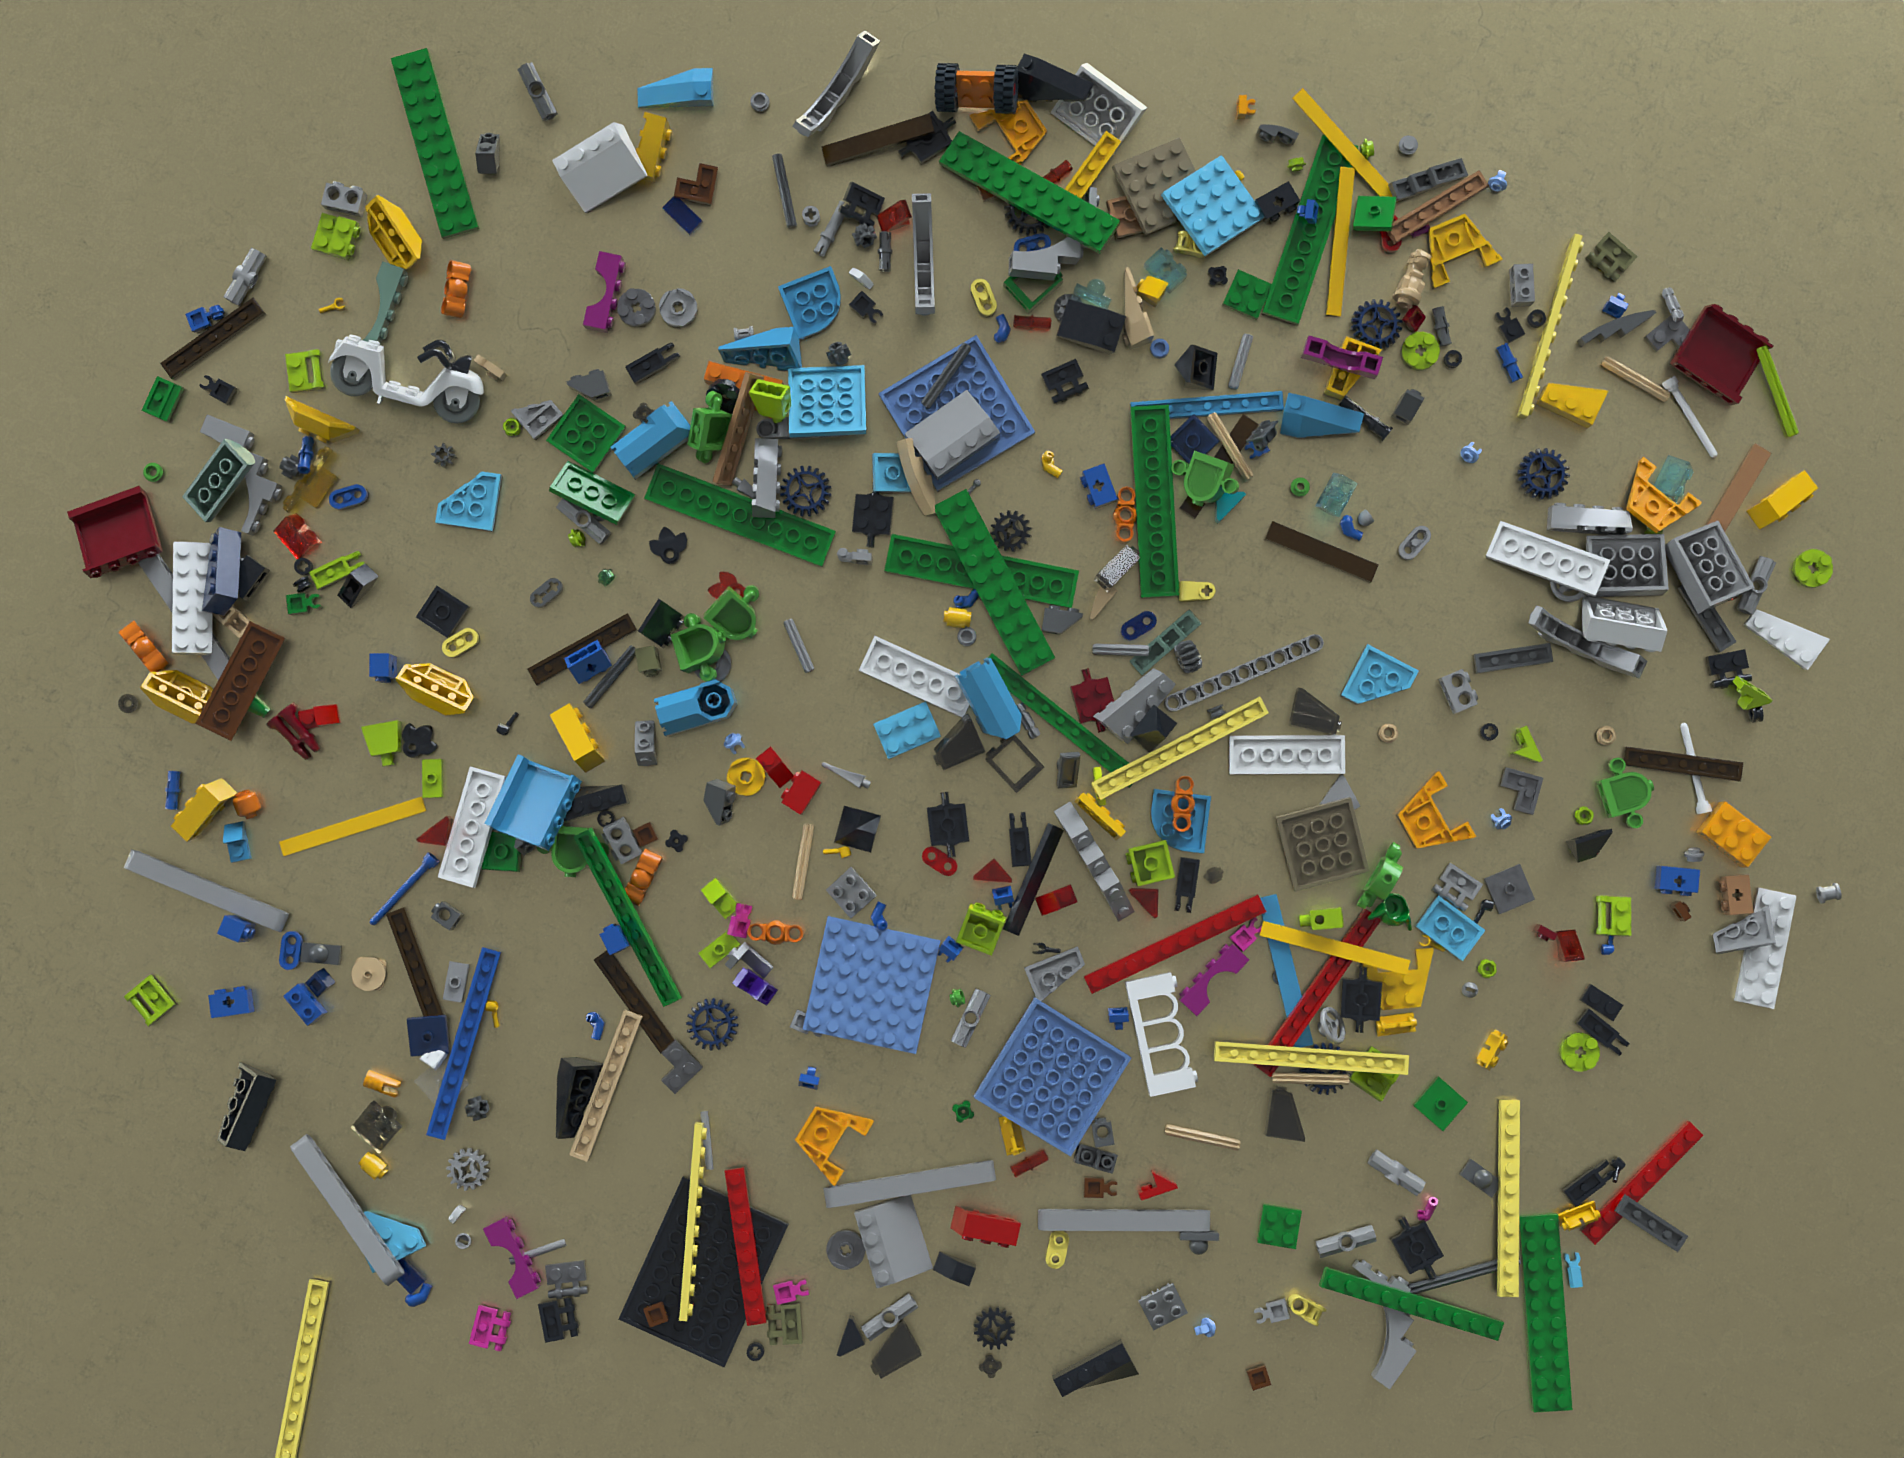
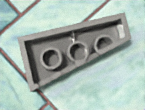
M1153 668L1139 679L1131 689L1125 690L1121 697L1114 702H1110L1106 709L1101 713L1098 712L1093 717L1118 739L1129 744L1133 739L1130 735L1153 705L1158 707L1176 684L1164 673Z

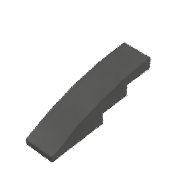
M1462 158L1411 174L1407 178L1391 182L1388 186L1392 196L1396 197L1397 201H1401L1468 176Z
M1656 311L1638 312L1615 319L1587 333L1577 342L1580 347L1595 337L1600 342H1603L1616 332L1622 338L1656 314Z

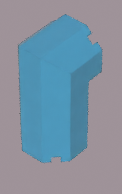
M672 401L668 402L669 407H666L665 404L660 406L647 417V423L643 421L638 427L611 446V449L635 480L688 440L690 424Z
M985 658L983 659L985 663L980 664L978 661L960 671L961 675L957 674L955 678L976 715V721L981 731L985 734L1008 739L1020 732L1022 715L992 659Z
M716 679L654 699V703L659 704L655 706L661 728L664 727L667 730L663 732L666 737L727 719L738 705L733 689Z

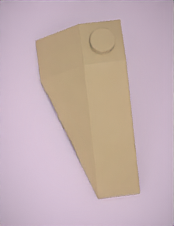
M1128 267L1124 271V315L1126 319L1122 338L1125 346L1128 345L1131 350L1152 343L1154 333L1147 312L1142 313L1143 303L1141 297L1136 296L1137 287Z

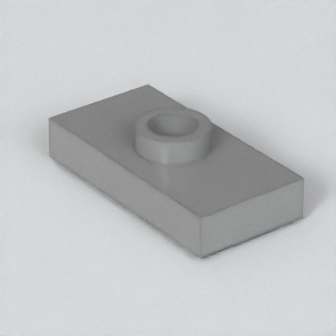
M449 962L443 1000L463 1003L470 964Z

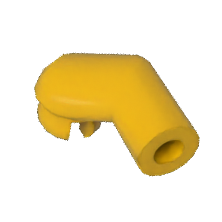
M1046 451L1041 458L1043 469L1054 477L1059 478L1063 470L1054 465L1053 452Z

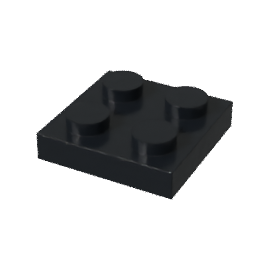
M436 585L416 618L443 636L450 638L469 609V606Z

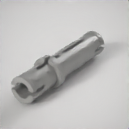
M839 201L825 231L821 232V238L813 250L818 254L822 247L819 254L822 257L825 256L830 243L834 242V236L844 219V214L838 212L839 207L845 203L843 201Z

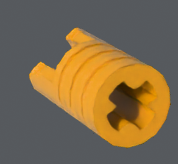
M371 1070L368 1071L363 1082L364 1087L394 1098L397 1097L398 1091L391 1087L398 1088L401 1085V1081Z

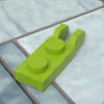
M356 551L347 556H342L310 571V576L317 590L347 577L350 572L363 565L365 562H359L351 567L348 564V561L359 558L361 556L360 552Z

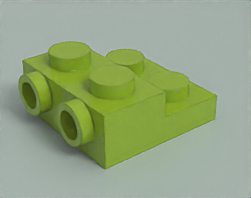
M322 213L311 249L349 261L350 256H353L355 251V239L360 235V224L357 221L341 216L336 217Z
M1166 840L1128 849L1129 853L1125 854L1128 865L1132 864L1133 872H1130L1132 883H1136L1137 886L1175 878Z
M970 903L956 942L992 956L1006 917L1003 916V912L994 909L990 911L985 909V905L981 903Z

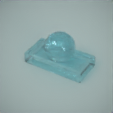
M1100 279L1091 280L1087 284V288L1078 283L1074 288V295L1104 309H1108L1111 303L1110 298L1103 296L1106 287Z

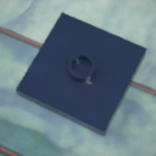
M1195 414L1171 435V446L1188 464H1190L1194 450L1207 455L1220 442Z
M446 1015L407 1018L411 1057L423 1056L426 1053L437 1050L443 1051L446 1054L450 1053Z

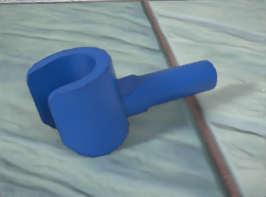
M1609 936L1608 944L1601 945L1602 955H1610L1614 952V936Z

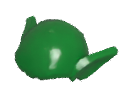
M1390 893L1368 916V920L1380 917L1382 922L1388 926H1401L1405 923L1408 930H1412L1409 915L1410 909L1405 898L1399 894Z

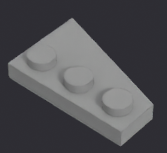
M1767 905L1762 910L1746 916L1745 919L1714 933L1713 939L1716 953L1723 954L1776 944L1769 906Z
M1077 946L1027 966L1024 969L1035 997L1043 1001L1082 968L1085 963Z

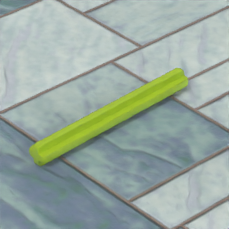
M1768 346L1760 347L1757 349L1760 362L1787 436L1792 437L1799 433Z

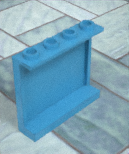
M518 754L484 824L493 830L549 851L555 842L559 828L563 825L568 810L572 806V801L579 791L582 781L572 774L570 776L529 761L524 756Z

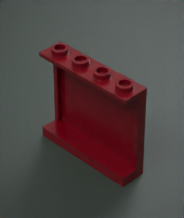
M1711 304L1703 308L1670 362V365L1729 405L1739 404L1743 398L1740 396V393L1760 362L1757 349L1763 346H1768V349H1771L1774 345L1769 343L1768 338L1753 332L1754 329L1738 322L1739 319L1734 315L1725 313L1721 306Z
M140 486L67 512L69 519L74 523L86 567L82 570L89 578L101 577L107 572L118 571L121 567L137 564L140 560L153 558L163 552L147 493Z

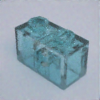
M1161 247L1144 263L1143 267L1153 277L1168 282L1166 291L1170 294L1186 279L1188 274L1186 273V268L1181 263L1177 264L1173 260L1174 256L1172 253ZM1164 267H1170V271L1164 272L1163 269Z
M1333 472L1315 506L1329 515L1340 517L1358 483L1343 474Z

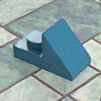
M244 821L224 825L223 844L228 846L231 863L252 859Z

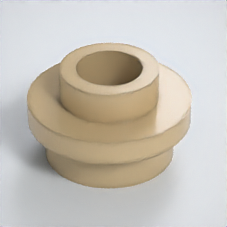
M1385 724L1379 729V737L1385 743L1394 742L1398 737V730L1392 724ZM1386 730L1391 731L1390 737L1385 735Z
M1604 726L1597 731L1596 738L1600 744L1610 745L1615 741L1616 733L1613 728ZM1604 732L1609 735L1607 740L1603 738Z

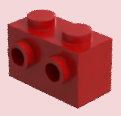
M803 770L800 773H795L791 780L793 782L791 788H786L780 797L783 799L781 803L800 815L804 813L822 782Z

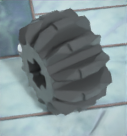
M1191 640L1182 641L1175 646L1174 653L1183 672L1193 673L1202 668L1199 650H1197L1196 645Z

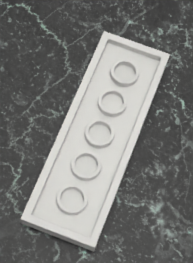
M1502 521L1499 523L1486 554V558L1594 597L1598 593L1610 564V560Z
M173 543V655H212V613L202 611L209 563L208 557L211 549L210 543Z
M874 636L859 668L860 672L964 718L970 704L955 678V675L958 673Z
M1345 735L1229 736V774H1345Z
M470 766L438 878L472 888L476 887L492 828L484 823L507 778L506 776Z
M1756 888L1753 913L1751 914L1762 910L1767 905L1769 906L1776 944L1744 950L1734 1001L1774 1009L1796 895Z

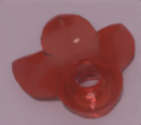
M719 572L720 583H716L708 588V592L716 599L719 598L728 586L733 590H740L739 595L744 597V586L737 583L736 577L729 572Z

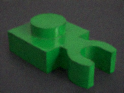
M306 593L286 595L288 614L308 613V607L314 609L321 608L320 604L314 605L313 603L315 598H320V595L312 594L309 598H307Z

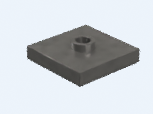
M1520 864L1484 878L1498 914L1535 900Z

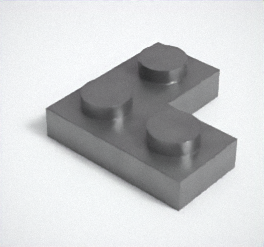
M1671 315L1644 338L1656 352L1670 340L1679 349L1690 329L1683 321L1675 322Z
M1505 767L1500 786L1518 791L1513 810L1530 815L1534 814L1543 778Z
M676 1039L662 1052V1055L674 1067L661 1081L676 1094L703 1066Z

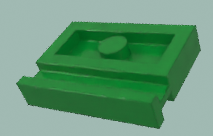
M157 376L141 411L169 423L184 388Z

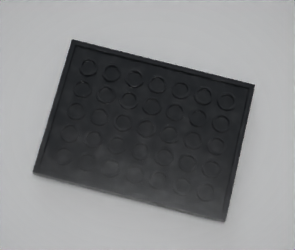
M683 1176L618 1320L721 1367H725L746 1321L729 1199L727 1195L699 1183L703 1190L702 1198H698V1206H701L700 1218H697L696 1225L699 1226V1237H695L698 1253L697 1257H694L693 1265H696V1276L692 1277V1284H695L694 1296L690 1298V1304H693V1315L689 1316L687 1321H679L690 1178ZM750 1206L762 1285L789 1223ZM663 1301L669 1320L649 1327L643 1309Z

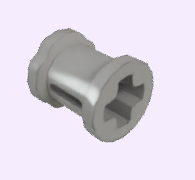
M807 206L803 209L804 223L809 227L817 226L820 222L818 209L814 206ZM810 213H813L814 219L809 218Z
M753 326L746 329L734 328L735 341L754 335Z
M1837 883L1824 888L1821 886L1816 887V895L1821 904L1827 900H1840L1842 898L1841 890Z

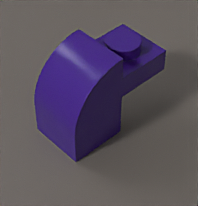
M744 967L733 981L736 987L747 992L766 1006L778 991V989L762 977Z

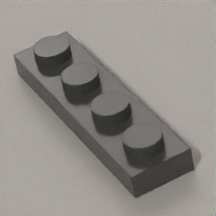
M1683 585L1677 588L1718 653L1736 643L1735 638L1715 608L1698 614Z
M1551 643L1473 655L1476 674L1553 662Z
M1627 1195L1623 1196L1614 1210L1677 1252H1679L1688 1238V1235Z

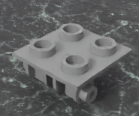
M852 867L826 889L850 918L855 916L877 896L875 891L867 885V882Z
M1167 1283L1161 1290L1157 1288V1292L1151 1291L1152 1294L1144 1297L1141 1296L1142 1299L1138 1300L1153 1331L1188 1313L1173 1283L1170 1285Z

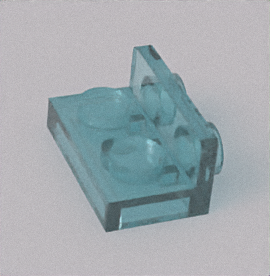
M1668 455L1654 487L1677 502L1678 498H1681L1684 494L1686 481H1689L1693 475L1690 462Z

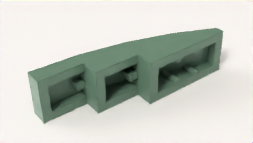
M1189 609L1148 644V656H1134L1130 663L1143 675L1202 623Z

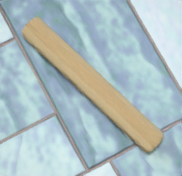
M1608 356L1601 363L1606 369L1663 402H1666L1671 395L1669 391Z
M1217 413L1210 414L1207 420L1245 481L1253 477L1251 469Z
M804 824L792 894V898L802 900L814 830V826L810 824Z
M1279 1072L1272 1074L1273 1083L1349 1085L1350 1081L1347 1074Z
M1169 1124L1166 1125L1164 1131L1169 1136L1232 1150H1239L1241 1143L1237 1139Z

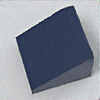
M322 968L315 972L305 983L315 996L319 997L335 983V980L326 969Z

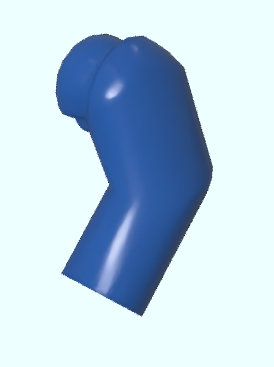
M973 589L968 596H955L953 602L958 608H970L979 598L976 589Z

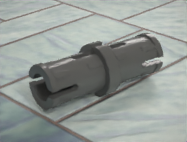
M883 231L879 232V271L889 272L891 271L890 261L893 252L891 249V232Z
M1444 306L1432 309L1435 319L1434 329L1437 330L1440 347L1452 344L1448 328L1450 325L1447 323Z

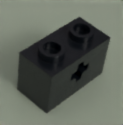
M1288 181L1257 198L1255 202L1264 216V223L1269 221L1273 223L1281 218V214L1285 212L1289 214L1295 211L1300 199ZM1275 201H1276L1277 203H1280V202H1281V206H1279V205H1276V206H1275V205H1274Z

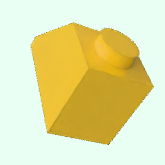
M1148 275L1145 280L1141 279L1136 286L1138 289L1137 296L1156 307L1166 292L1169 283Z

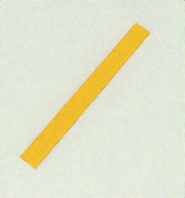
M1302 88L1292 98L1378 196L1393 197L1386 180Z
M1342 166L1340 167L1326 313V315L1341 317L1355 174L1354 168Z
M421 796L280 841L279 844L283 856H287L425 812L426 807Z
M1263 921L1260 932L1262 937L1407 975L1410 964L1408 959Z

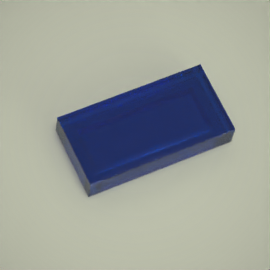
M674 196L662 207L689 235L703 223L681 199L674 198Z

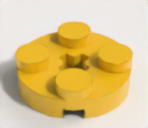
M746 757L737 759L728 770L727 782L736 786L735 792L739 795H754L765 784V770L754 759ZM745 771L747 774L751 773L752 777L749 778V782H746V780H741L743 772Z

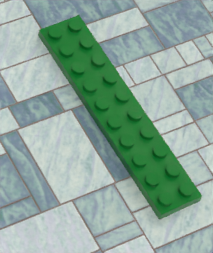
M424 48L391 58L442 239L479 229L428 49Z
M960 131L939 160L941 166L1101 254L1120 225L1119 219Z
M1324 134L1321 137L1299 205L1306 206L1307 199L1317 202L1319 207L1316 224L1308 223L1305 217H1300L1296 211L1262 314L1298 325L1336 215L1340 167L1352 168V165Z
M1169 405L1130 407L1140 594L1141 598L1179 596Z
M659 463L656 466L644 497L645 500L820 567L824 565L836 534L835 530L782 510L775 513V518L752 517L751 498Z
M967 489L936 504V515L1020 675L1023 676L1055 659L1049 644Z
M891 534L884 572L975 589L952 545ZM1002 556L1025 600L1072 608L1079 570Z
M1558 1214L1519 1216V1238L1532 1411L1536 1413L1573 1410Z

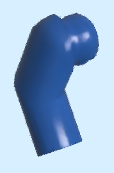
M1004 314L996 317L999 330L994 334V339L998 343L1007 340L1011 331Z
M1343 516L1340 521L1343 534L1360 541L1363 532L1354 529L1351 516Z
M877 902L871 915V920L875 927L883 931L888 926L882 915L886 905Z
M590 1012L586 1015V1021L590 1022L594 1028L591 1038L600 1040L604 1021L598 1013Z
M423 1283L420 1292L415 1295L408 1294L405 1302L410 1307L425 1303L432 1286Z

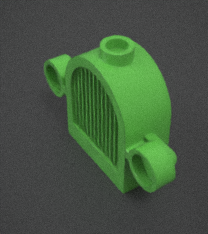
M715 391L709 392L706 396L705 401L709 406L708 408H693L687 445L697 449L696 458L703 463H708L712 459L713 450H722L732 418V414L720 409L722 396Z
M1194 450L1189 466L1182 460H1176L1172 464L1171 469L1174 474L1178 476L1185 475L1184 488L1188 496L1193 499V504L1203 507L1204 503H1213L1219 500L1224 492L1235 494L1239 490L1238 481L1230 478L1235 466L1231 463Z
M754 585L747 586L744 589V597H741L728 586L704 613L703 618L713 626L712 628L719 632L722 631L725 637L729 639L741 640L746 637L752 638L758 630L755 628L756 614L749 602L758 599V588Z
M689 613L684 618V625L687 628L670 635L680 670L691 673L701 669L700 678L703 681L715 680L717 672L709 665L718 661L722 656L725 647L724 642H726L725 634L722 631L719 632L712 627L701 624V619L698 615Z
M1613 758L1608 766L1615 776L1596 781L1607 817L1613 818L1627 813L1626 824L1633 829L1639 828L1643 824V817L1635 813V811L1643 808L1649 802L1654 790L1653 782L1651 779L1647 780L1642 774L1636 772L1622 773L1626 767L1625 761L1622 758Z
M562 826L559 828L555 842L549 851L537 846L536 848L542 854L551 852L554 865L559 870L565 872L564 877H576V873L585 870L588 864L573 837L589 828ZM600 843L606 855L608 856L610 853L609 845L606 843Z
M1392 842L1385 857L1380 858L1363 888L1365 892L1360 897L1357 906L1365 909L1366 906L1372 907L1376 899L1385 900L1390 894L1403 870V866L1397 864L1402 855L1401 850H1399L1400 845Z

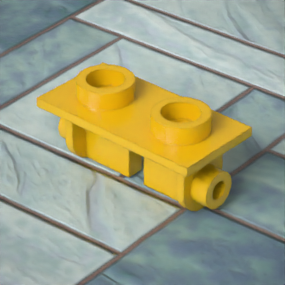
M1413 1012L1381 1016L1380 1021H1375L1378 1037L1416 1032L1415 1026H1417L1416 1018L1414 1019Z
M1497 1030L1491 1032L1485 1042L1486 1045L1491 1047L1490 1050L1483 1047L1476 1058L1478 1060L1476 1063L1482 1067L1486 1064L1485 1068L1489 1071L1491 1068H1495L1499 1061L1498 1055L1500 1051H1504L1508 1045V1036L1503 1034L1500 1037L1501 1032Z
M1005 1116L998 1117L1007 1156L1025 1152L1020 1126Z
M1595 1201L1583 1203L1576 1208L1565 1210L1558 1214L1563 1230L1571 1231L1582 1226L1580 1220H1583L1586 1225L1597 1221L1601 1215L1599 1210H1596Z

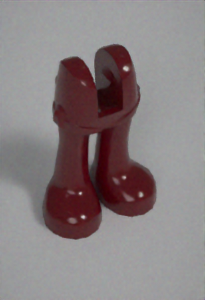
M293 702L269 720L266 725L270 729L277 730L290 743L294 752H297L303 759L308 760L311 754L304 745L307 744L313 752H318L320 746L315 739V735L310 733L295 716L298 707ZM284 720L295 730V732L300 736V739H297V737L289 730V728L285 725Z

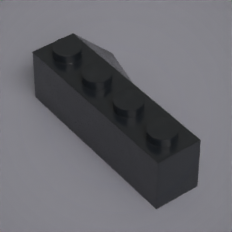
M625 785L580 787L563 823L629 804Z
M239 1062L238 1069L241 1071L239 1078L234 1080L235 1092L232 1098L229 1097L227 1104L229 1113L224 1115L217 1140L225 1147L246 1151L251 1143L255 1128L259 1124L262 1112L267 1106L269 1096L274 1090L276 1079L268 1073Z
M1120 1339L1052 1375L1061 1396L1064 1397L1078 1389L1139 1375Z

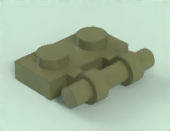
M1610 232L1595 246L1600 252L1599 255L1596 256L1591 251L1587 256L1594 267L1600 268L1607 278L1610 277L1615 282L1620 277L1615 270L1619 268L1624 272L1638 257ZM1604 257L1613 263L1611 267L1602 261Z
M800 1303L781 1304V1312H775V1305H767L768 1313H766V1319L768 1320L769 1327L767 1337L769 1338L770 1345H777V1337H782L783 1345L802 1344ZM781 1319L782 1330H776V1320Z

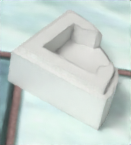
M856 268L850 270L849 274L869 290L874 284L863 272Z
M437 1050L424 1054L420 1060L434 1070H437L448 1055L443 1051Z
M462 1205L457 1206L448 1217V1220L454 1224L466 1208Z

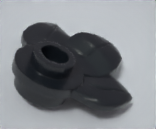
M663 527L658 540L649 541L650 550L653 554L661 556V559L666 564H674L678 561L680 552L687 546V536L684 532L675 536L669 528ZM673 552L674 556L672 558H668L667 553Z
M409 723L404 727L402 731V739L405 742L403 744V752L407 757L415 758L420 754L429 755L436 750L437 744L430 741L433 734L430 725H423L416 729ZM415 745L416 749L410 750L409 746Z

